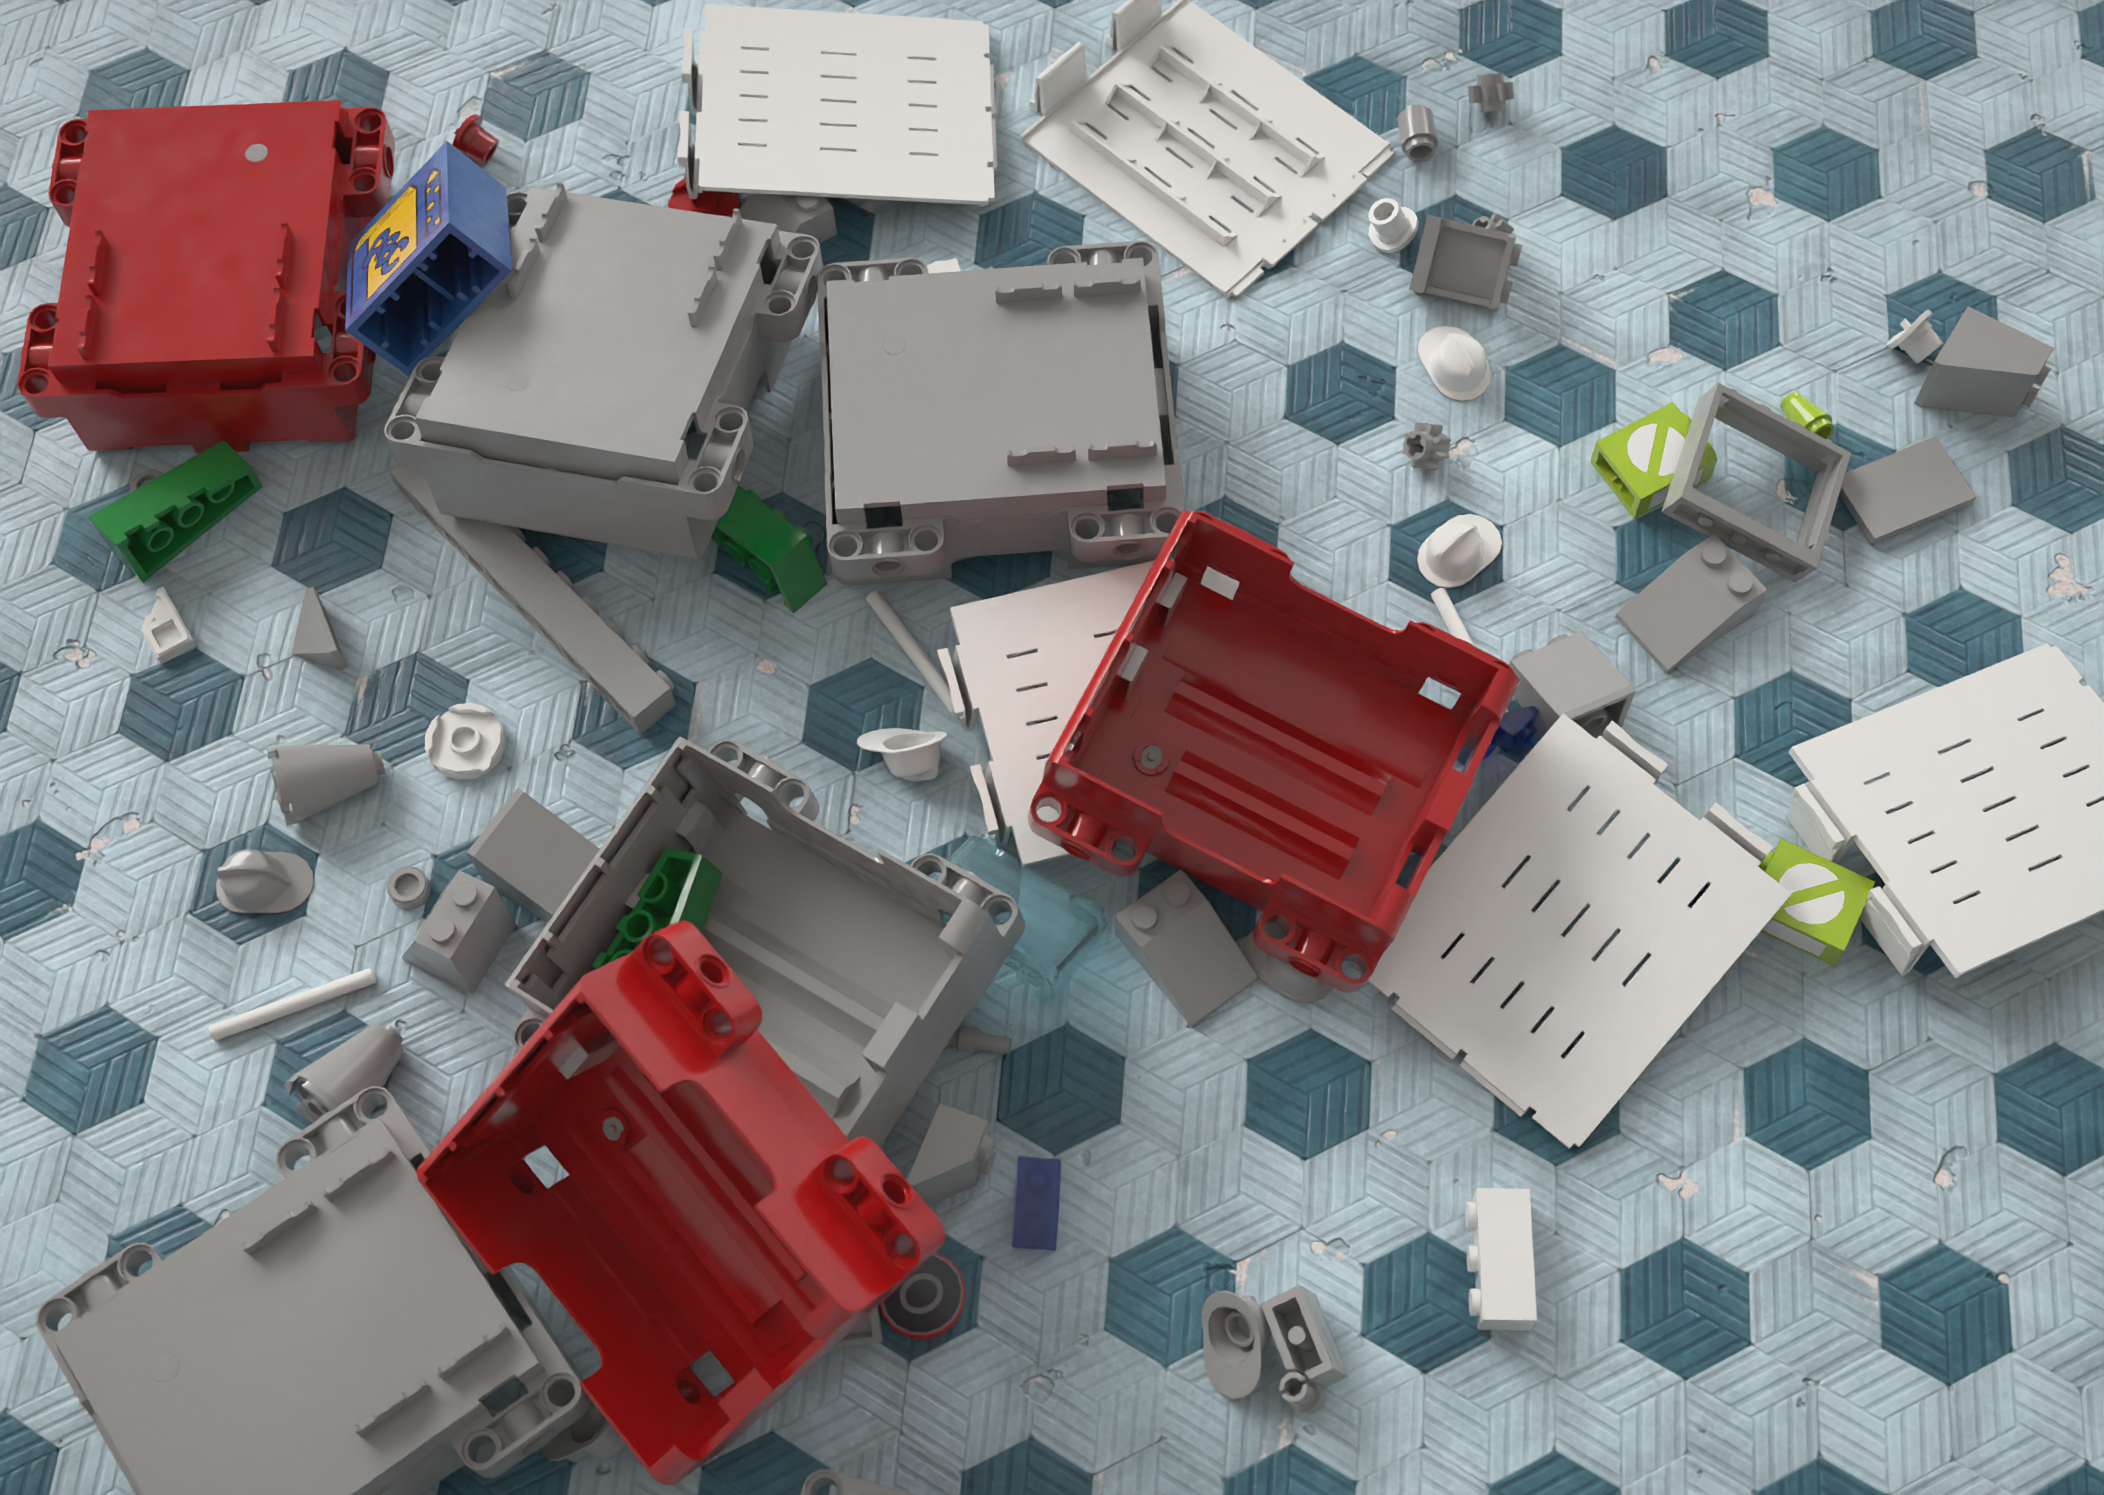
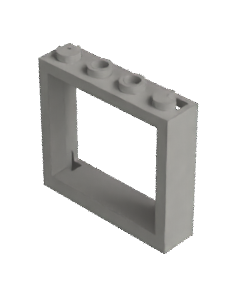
M1718 382L1698 399L1662 513L1708 537L1716 534L1727 547L1797 582L1818 567L1851 453L1833 444L1831 440L1816 435L1805 429L1801 424L1784 418L1771 411L1769 407L1758 404L1739 394L1735 389H1730ZM1714 419L1729 425L1817 472L1796 542L1692 488Z

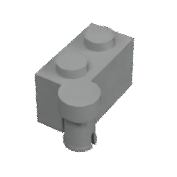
M1299 1285L1260 1304L1286 1370L1291 1372L1283 1376L1280 1381L1279 1390L1285 1392V1394H1282V1397L1289 1401L1297 1410L1304 1413H1313L1321 1409L1325 1403V1388L1348 1378L1349 1375L1316 1294Z

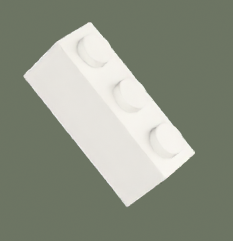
M1477 1188L1472 1202H1466L1465 1204L1466 1229H1473L1474 1245L1467 1246L1468 1272H1475L1476 1289L1469 1290L1470 1316H1477L1478 1330L1531 1331L1537 1322L1530 1189Z

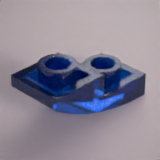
M1534 706L1504 713L1482 761L1487 759L1497 746L1507 754L1516 744L1520 747L1527 744L1537 731L1535 723L1539 710ZM1462 746L1457 760L1465 765L1471 750Z
M1017 1156L1013 1198L1015 1205L1011 1238L1012 1247L1056 1251L1061 1159Z

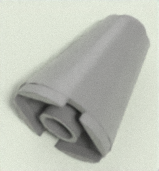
M369 744L275 745L267 748L268 759L277 757V759L272 760L273 769H271L281 812L290 811L291 813L285 815L284 822L286 826L296 824L379 784L378 775L385 774L380 751L372 752Z
M372 1024L292 1075L284 1084L285 1091L288 1096L294 1091L301 1100L295 1106L311 1123H314L325 1113L335 1109L363 1089L370 1086L383 1087L404 1053L401 1046L403 1039L390 1025L384 1024L380 1026Z

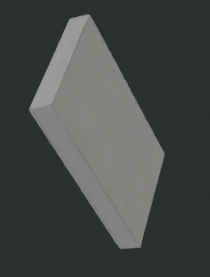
M1936 436L1845 473L1839 497L1871 545L1969 506L1976 499V495Z

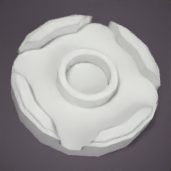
M474 703L456 704L448 708L449 711L441 717L438 715L431 721L425 734V750L433 767L444 776L456 780L476 779L489 773L500 762L506 749V733L499 718L487 707Z

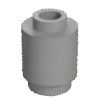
M1421 105L1407 107L1397 118L1402 151L1412 161L1427 160L1434 155L1438 144L1433 112L1428 107Z

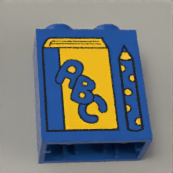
M448 141L432 155L348 244L345 331L408 377L412 374L415 366L424 358L429 357L512 272L506 187Z

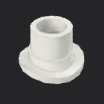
M1390 198L1379 200L1369 211V219L1371 221L1369 237L1374 247L1379 251L1386 253L1400 251L1415 237L1419 223L1415 212L1409 208L1400 207L1395 200Z
M1928 309L1912 325L1907 319L1903 320L1900 325L1905 330L1891 338L1886 345L1890 349L1899 346L1901 350H1904L1918 364L1941 346L1943 341L1931 328L1932 325L1928 320L1931 319L1933 313Z

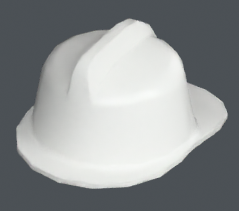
M1443 326L1433 328L1420 339L1418 346L1420 360L1440 393L1450 399L1466 401L1473 400L1485 392L1490 384V367L1483 347L1469 333L1457 327Z
M1473 514L1458 515L1437 528L1424 541L1419 549L1417 558L1419 570L1427 581L1438 587L1454 588L1462 586L1472 580L1498 556L1502 544L1500 532L1492 522L1482 516Z
M901 728L880 729L861 735L857 739V745L866 750L881 752L889 771L896 777H902L909 781L933 780L939 773L940 742L947 738V733L943 731L924 732Z

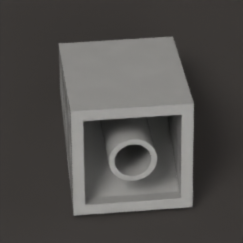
M1967 307L1935 359L1914 404L1925 408L2015 418L2022 404L2028 407L2031 406L2053 365L2046 361L2054 347L1973 308Z
M1582 631L1571 636L1567 634L1559 635L1553 638L1545 647L1532 651V649L1521 651L1512 658L1509 664L1514 674L1520 679L1514 695L1540 739L1563 713L1594 738H1598L1599 735L1602 736L1605 728L1611 721L1622 727L1636 692L1632 684Z
M517 788L467 851V854L483 882L494 886L498 893L548 923L600 848L524 791Z
M459 870L440 895L401 958L474 994L516 926V923L494 886Z

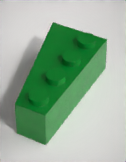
M223 440L88 516V518L114 555L144 583L263 486L253 468Z
M738 484L727 512L718 519L711 539L719 547L724 544L727 551L741 567L745 569L750 566L760 578V584L770 593L778 589L785 600L784 605L792 613H795L827 585V581L811 546L813 538L801 525L795 527L789 523L785 515L778 508L772 507L770 509L752 489L745 491Z
M666 848L637 895L640 899L628 916L624 915L616 927L619 933L607 952L601 951L592 966L596 970L632 953L644 938L679 921L692 923L702 934L723 873L703 855Z

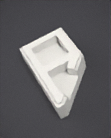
M162 586L157 590L155 594L157 599L151 614L146 616L141 628L161 664L197 646L168 592Z

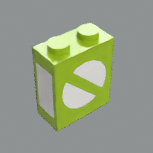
M1674 402L1595 443L1590 460L1591 464L1634 519L1665 503L1691 423L1690 417L1684 412L1681 413ZM1708 441L1692 488L1711 479L1717 463L1716 452Z
M1780 839L1775 850L1770 851L1758 867L1792 894L1760 932L1835 966L1845 951L1868 900L1867 895L1873 888L1875 881L1784 839Z

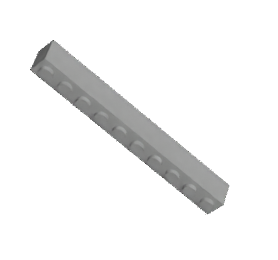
M399 465L389 471L398 491L640 735L676 706L672 693L675 686L670 678L662 670H658L655 673L647 665L649 660L643 651L635 644L629 647L622 640L624 635L617 625L611 620L604 622L598 616L599 610L586 595L580 598L573 591L575 587L570 579L560 570L555 573L549 567L550 562L538 547L535 546L530 549L524 543L526 538L519 528L443 515L437 508L424 471L405 468Z

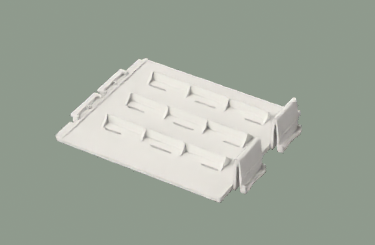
M1128 0L1113 13L1110 35L1106 36L1105 42L1111 49L1117 45V53L1087 78L1084 45L1078 42L1036 78L1034 99L1030 101V109L1036 113L1041 110L1042 117L1020 135L1021 142L1228 299L1231 296L1236 299L1240 297L1264 275L1263 267H1266L1268 270L1274 267L1317 228L1318 224L1328 218L1394 156V152L1391 151L1393 146L1390 142L1382 139L1190 0H1178L1162 15L1161 0Z
M706 4L705 30H700L698 65L695 60L693 29H683L684 57L681 66L682 82L688 83L687 90L692 114L697 116L694 147L691 139L689 111H679L680 141L677 158L678 166L684 167V178L686 179L689 198L696 199L698 197L699 184V193H702L703 190L973 204L979 206L988 205L989 201H994V171H997L996 119L992 118V116H995L994 65L990 64V58H984L989 57L990 48L989 25H983V21Z
M1154 561L950 607V614L959 645L955 646L952 661L948 647L937 650L938 658L949 684L955 718L960 717L964 731H970L974 729L979 712L992 761L988 762L985 777L981 764L970 766L974 783L982 801L988 835H993L996 846L1002 847L1007 844L1012 829L1022 867L1070 855L1063 848L1036 835L1029 826L1028 814L1030 805L1042 782L1045 763L1048 759L1037 760L1036 758L1051 754L1115 634L1099 638L1094 637L1117 632ZM1207 567L1201 582L1202 585L1232 600L1240 583L1210 567ZM1036 650H1037L1036 653H1031V654H1027V655H1023V656H1019V657H1014V658H1010V659L1007 658V657H1010V656H1015V655H1019V654H1023V653L1032 652V651H1036ZM1047 684V686H1043V687H1039V688H1034V689H1030V690H1026V691H1022V692H1018V693H1017L1018 690H1022V689H1026V688H1030V687H1034V686H1039V685ZM1055 717L1057 718L1056 720H1051V721H1047V722H1043V723H1039V724L1027 726V724H1030V723H1034V722H1038V721H1043V720H1047V719H1051V718H1055ZM1042 807L1037 811L1039 818L1046 822L1055 821L1059 817L1057 811L1052 807Z
M2046 643L1795 745L1789 751V754L1810 783L1807 787L1805 784L1794 788L1792 804L1786 818L1812 853L1836 864L1853 840L1882 878L1885 886L1882 889L1878 886L1869 891L1867 895L1868 901L1860 919L1901 976L1910 972L1929 945L1933 947L1952 975L1957 979L1962 974L2104 911V800L2087 807V805L2104 798V703L2089 685L2083 687L2080 684L2084 678L2057 646L2050 647ZM2041 711V713L2036 714V715H2034V716H2032V717H2029V718L2024 719V720H2022V721L2019 722L2020 719H2023V718H2025V717H2028V716H2030V715H2032V714H2035V713ZM2062 739L2064 740V741H2061V742H2059V743H2057V744H2054V745H2052V746H2049V747H2047V748H2045V749H2041V748H2043V747H2045V746H2048V745H2050V744H2052V743H2055V742H2057V741H2060V740H2062ZM1967 741L1969 742V743H1967V744H1964V745H1962V746H1959V747H1957V748H1955V749H1952V750H1950V751H1947V752H1945V753L1939 755V753H1941V752H1943V751H1946V750H1948V749H1951V748H1953V747H1955V746H1958V745H1960V744H1963V743H1965V742H1967ZM2086 767L2085 770L2080 771V772H2078V773H2076V774H2073V775H2071V776H2069V777L2064 778V776L2069 775V774H2071V773H2074V772H2076V771H2078V770H2081V769H2083V768ZM1988 770H1991V771L1988 772V773H1985V774H1983V775H1981V776H1978V777L1973 778V779H1971V780H1969V781H1966V782H1964V783H1961V782L1964 781V780H1967V779L1972 778V777H1974V776H1976V775H1979V774H1981V773H1983V772H1986V771H1988ZM1887 775V777H1885V778H1882V779H1880V780H1878V781H1875V782H1873V783H1870V784H1868V785H1866V786L1864 785V784H1866V783H1869V782H1871V781H1874V780H1876V779H1878V778H1881V777ZM2010 799H2013L2012 801H2010V802H2008V803H2005V804H2003V805H2001V806H1998V807H1996V808H1994V809H1991V810H1989V811H1987V812H1983L1984 810H1987V809H1989V808H1991V807H1994V806H1996V805H1998V804H2001V803H2003V802H2005V801H2008V800H2010ZM1909 804V806H1907V807H1905V808H1902V809H1900V810H1897V811H1895V812H1893V813H1890V814H1888V815L1886 814V813H1888V812H1891V811H1893V810H1895V809H1898V808H1900V807H1903V806ZM2033 828H2036V830H2033V831H2031V832H2029V833H2027V834H2024V835H2022V836H2020V837H2017V838H2015V839H2013V840H2010V841H2008V842L2006 841V840H2008V839H2010V838H2012V837H2015V836H2017V835H2019V834H2022V833H2024V832H2026V831H2029V830H2031V829H2033ZM1930 833L1932 834V835H1930V836H1928V837H1926V838H1923V839H1921V840H1918V841H1916V842H1914V843L1909 844V842H1911V841H1914V840H1916V839H1919V838H1921V837H1923V836H1926V835H1928V834H1930ZM2059 857V859L2056 860V861H2054V862H2051V863H2049V864H2047V865H2044V866H2042V867H2040V868H2038V869H2035V870H2033V871H2031V872L2029 871V870L2032 869V868H2035V867H2037V866H2039V865H2042V864H2044V863H2046V862H2048V861H2051V860H2053V859ZM1952 863L1955 864L1934 874H1931V872L1941 869L1947 865H1950ZM1975 893L1978 894V895L1973 896V897H1971V898H1969V899H1967V900H1964V901H1962V902H1960V903L1954 904L1955 902H1957V901H1959V900H1961V899H1964V898H1966V897H1968V896H1971V895H1973V894H1975Z
M1563 713L1429 868L1394 941L1381 956L1368 982L1388 998L1393 993L1398 996L1399 999L1391 1008L1395 1013L1451 1060L1454 1059L1460 1050L1465 1052L1467 1056L1459 1065L1463 1070L1518 1116L1521 1117L1531 1107L1536 1112L1532 1119L1570 1149L1573 1144L1578 1148L1582 1145L1792 893L1758 867L1774 848L1773 846L1742 826L1717 802L1714 803L1701 820H1698L1655 786L1663 772L1667 769L1668 764L1655 754L1644 749L1615 722L1611 721L1605 728L1602 736L1599 735L1596 739ZM1586 787H1588L1589 790L1587 791V793L1581 798V800H1580V801L1575 805V807L1569 812L1567 809H1568V808L1571 806V804L1577 799V797L1583 792V790H1584ZM1616 810L1620 812L1616 816V818L1610 823V825L1604 830V832L1599 836L1597 834L1598 831L1604 826V824L1610 819V817L1616 812ZM1647 834L1648 836H1650L1646 840V842L1641 846V848L1635 853V855L1629 860L1627 858L1628 855L1640 843V841L1645 837V835ZM1528 856L1530 858L1510 883L1503 888L1502 885ZM1676 859H1679V863L1668 874V876L1663 880V882L1661 884L1658 883L1657 881L1672 865V863ZM1558 880L1560 882L1540 907L1535 912H1532L1531 910ZM1708 882L1710 884L1709 888L1692 908L1688 907L1690 902ZM1588 904L1590 908L1578 920V922L1567 933V935L1563 937L1561 934L1566 930V928L1572 923V921L1577 917V915ZM1616 929L1620 930L1596 961L1591 960ZM1462 933L1464 935L1443 960L1441 956ZM1646 954L1651 955L1628 984L1623 986L1622 983ZM1490 958H1493L1494 961L1488 966V968L1482 973V975L1476 980V982L1472 984L1470 981L1476 976V974L1482 969V967L1488 962V960ZM1355 964L1353 969L1361 975L1359 966ZM1522 982L1524 984L1522 988L1510 1000V1002L1505 1006V1008L1502 1009L1500 1006L1515 990V988ZM1552 1007L1554 1009L1536 1032L1532 1034L1530 1031ZM1583 1032L1585 1035L1564 1059L1560 1057L1576 1037Z

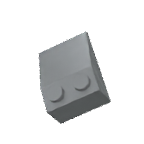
M1713 534L1684 553L1619 610L1615 617L1667 674L1758 613L1767 589L1720 538Z
M1182 869L1115 916V935L1192 1028L1258 980V976L1208 900Z

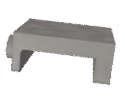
M1428 215L1409 290L1498 310L1500 303L1507 304L1513 282L1507 281L1506 278L1509 267H1517L1522 245L1516 243L1518 235Z

